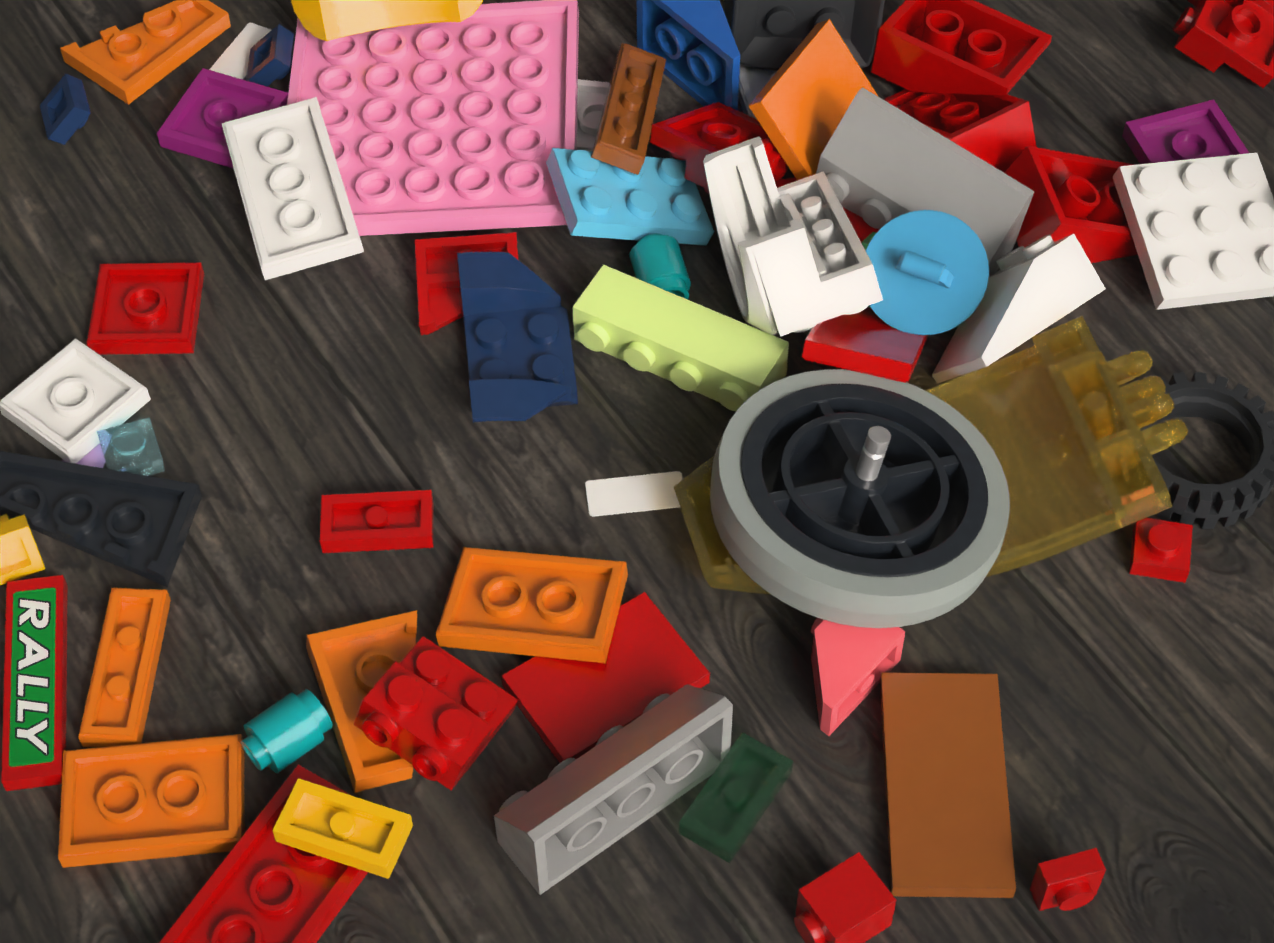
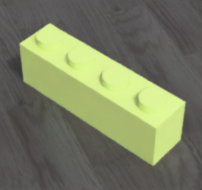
M606 265L600 268L573 306L574 340L581 342L592 351H602L623 360L636 370L648 371L672 381L683 390L695 391L716 400L732 411H737L749 397L769 384L783 379L787 373L788 341Z

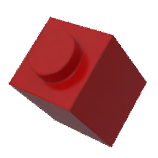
M858 852L798 890L794 923L805 943H865L891 926L897 900L861 853Z

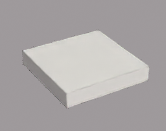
M75 338L0 400V411L3 416L64 461L76 464L151 399L146 387Z

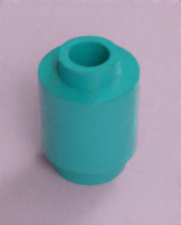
M659 233L649 234L641 238L631 249L629 256L635 277L688 300V290L690 289L691 282L678 241L671 236Z
M305 689L298 695L291 692L244 724L247 737L241 741V745L249 759L259 770H263L268 766L275 773H279L323 742V734L330 730L333 724L323 705L310 690Z

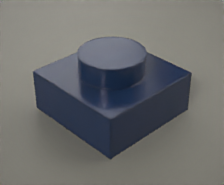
M278 24L250 48L246 81L269 86L276 79H283L292 67L293 55L291 54L294 33Z
M66 73L40 104L49 140L65 145L76 130L81 129L86 124L91 114L82 80Z

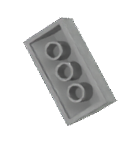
M863 87L855 95L823 150L816 172L817 174L824 171L842 207L859 215L869 226L875 229H881L889 221L900 215L919 210L941 211L962 220L977 234L984 246L989 264V276L996 273L1000 268L996 261L1012 252L1035 192Z
M688 684L672 695L666 693L656 697L637 719L625 727L618 725L609 729L600 737L596 746L578 759L568 758L559 763L551 771L548 779L531 791H520L508 798L500 807L499 812L494 815L497 842L538 894L541 895L728 764L731 751L733 704L723 695Z

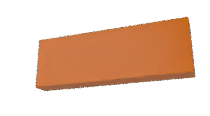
M111 588L78 736L83 747L98 748L142 743L171 602L168 590Z

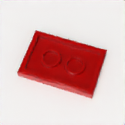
M866 307L863 311L856 314H843L817 323L815 327H812L805 339L802 358L811 362L906 383V381L909 382L929 335H915L894 329L882 321L872 308Z
M645 592L620 606L606 663L534 656L501 676L503 687L509 694L518 699L516 705L559 763L568 758L578 759L596 746L597 741L605 732L618 725L625 727L637 719L656 697L666 693L672 695L686 684L702 688L710 683V672Z

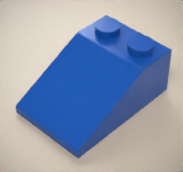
M636 0L637 48L665 58L666 63L663 73L703 107L720 102L738 111L740 52L720 0Z

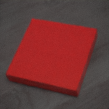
M202 263L100 264L87 346L99 355L194 353L204 280Z

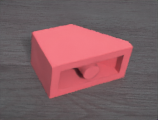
M816 618L811 628V633L814 635L811 660L819 727L826 735L830 736L880 683L881 672L889 673L901 660L905 631L900 627H855Z

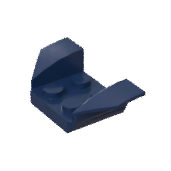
M457 253L473 422L526 421L546 407L578 404L567 309L561 306V296L510 253Z

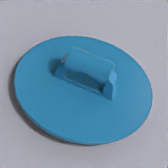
M919 210L900 215L885 224L874 235L866 249V253L873 264L883 299L880 302L871 304L870 307L882 321L899 331L924 336L949 331L967 320L977 309L985 295L989 279V264L984 246L977 234L966 223L950 214L934 210Z

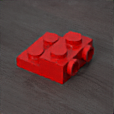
M1187 0L1194 6L1193 8L1190 6L1186 8L1173 27V31L1180 35L1175 48L1213 73L1223 63H1226L1241 75L1264 88L1274 78V0Z
M720 102L652 124L650 143L669 151L670 156L686 161L684 178L704 187V191L708 194L709 190L703 163L705 156L760 136L763 142L774 181L780 180L788 170V165L758 120Z
M422 636L400 663L395 661L363 698L354 725L361 729L371 742L380 747L389 748L411 763L421 776L431 781H437L452 791L513 713L518 699Z

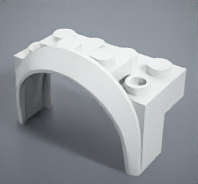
M760 136L705 156L703 160L723 258L739 310L747 323L771 335H776L778 330L781 337L792 332L808 331L815 327L817 323L843 314L859 313L868 305L883 300L873 264L824 171L777 188Z

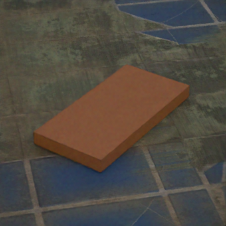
M881 672L880 697L890 892L893 896L1013 898L1016 891L998 674Z

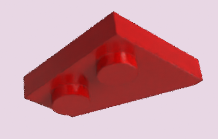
M516 232L415 239L418 313L421 335H429L464 316L457 253L507 252L518 259Z

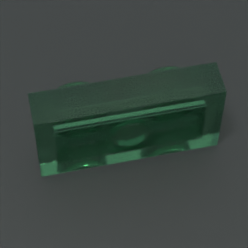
M742 732L679 821L678 833L730 863L792 773L793 760Z

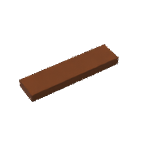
M626 43L621 44L616 56L591 158L631 173L639 174L645 160L666 63L665 58Z

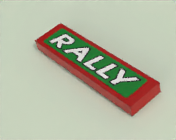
M64 575L7 582L1 782L6 791L62 784L63 752L66 751L68 585Z

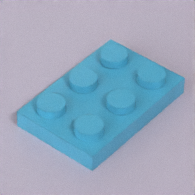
M552 148L546 164L571 236L639 241L646 235L659 233L675 238L678 244L706 246L713 235L714 230L696 184L684 178L686 161L645 156L642 168L637 175L591 158L592 151Z

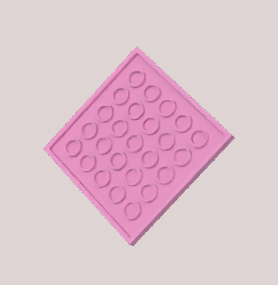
M541 0L481 4L474 15L462 22L424 23L384 28L330 41L314 37L303 27L297 18L287 105L317 97L359 236L567 225L546 161L552 148L577 150L578 1Z

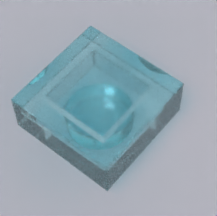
M150 418L97 431L107 469L146 476L165 471Z

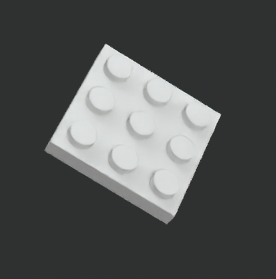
M1257 153L1119 166L1113 175V180L1156 310L1274 296V198Z

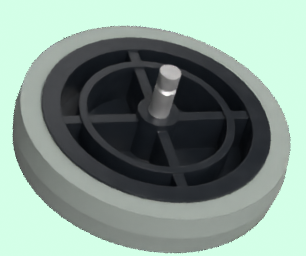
M833 369L804 372L775 381L749 397L730 419L716 449L712 466L710 501L714 523L722 542L740 568L754 582L782 602L809 615L843 625L866 628L902 627L925 622L951 611L971 596L983 582L999 555L1008 524L1010 498L1003 468L985 437L969 420L943 400L907 382L903 383L851 370Z

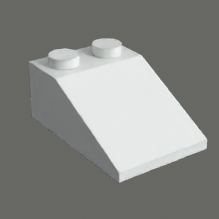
M1050 234L1046 235L1029 246H1021L996 261L1000 270L989 276L987 289L981 303L974 313L958 326L932 374L937 384L989 366L1106 289L1075 234L1055 242Z

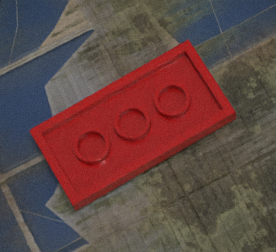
M298 764L159 943H317L368 872L276 842L272 830L298 778L348 795L351 794Z

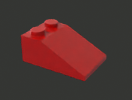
M905 0L879 28L871 73L911 92L1006 96L1049 46L1052 35L975 0Z
M904 89L883 99L1004 173L1027 146L1037 147L1029 101L1008 94L1006 96L925 93L911 92Z
M1027 146L1005 171V174L1035 191L1016 239L1019 247H1027L1049 234L1054 242L1075 234L1091 263L1138 255L1113 180V175L1119 166L1134 164Z

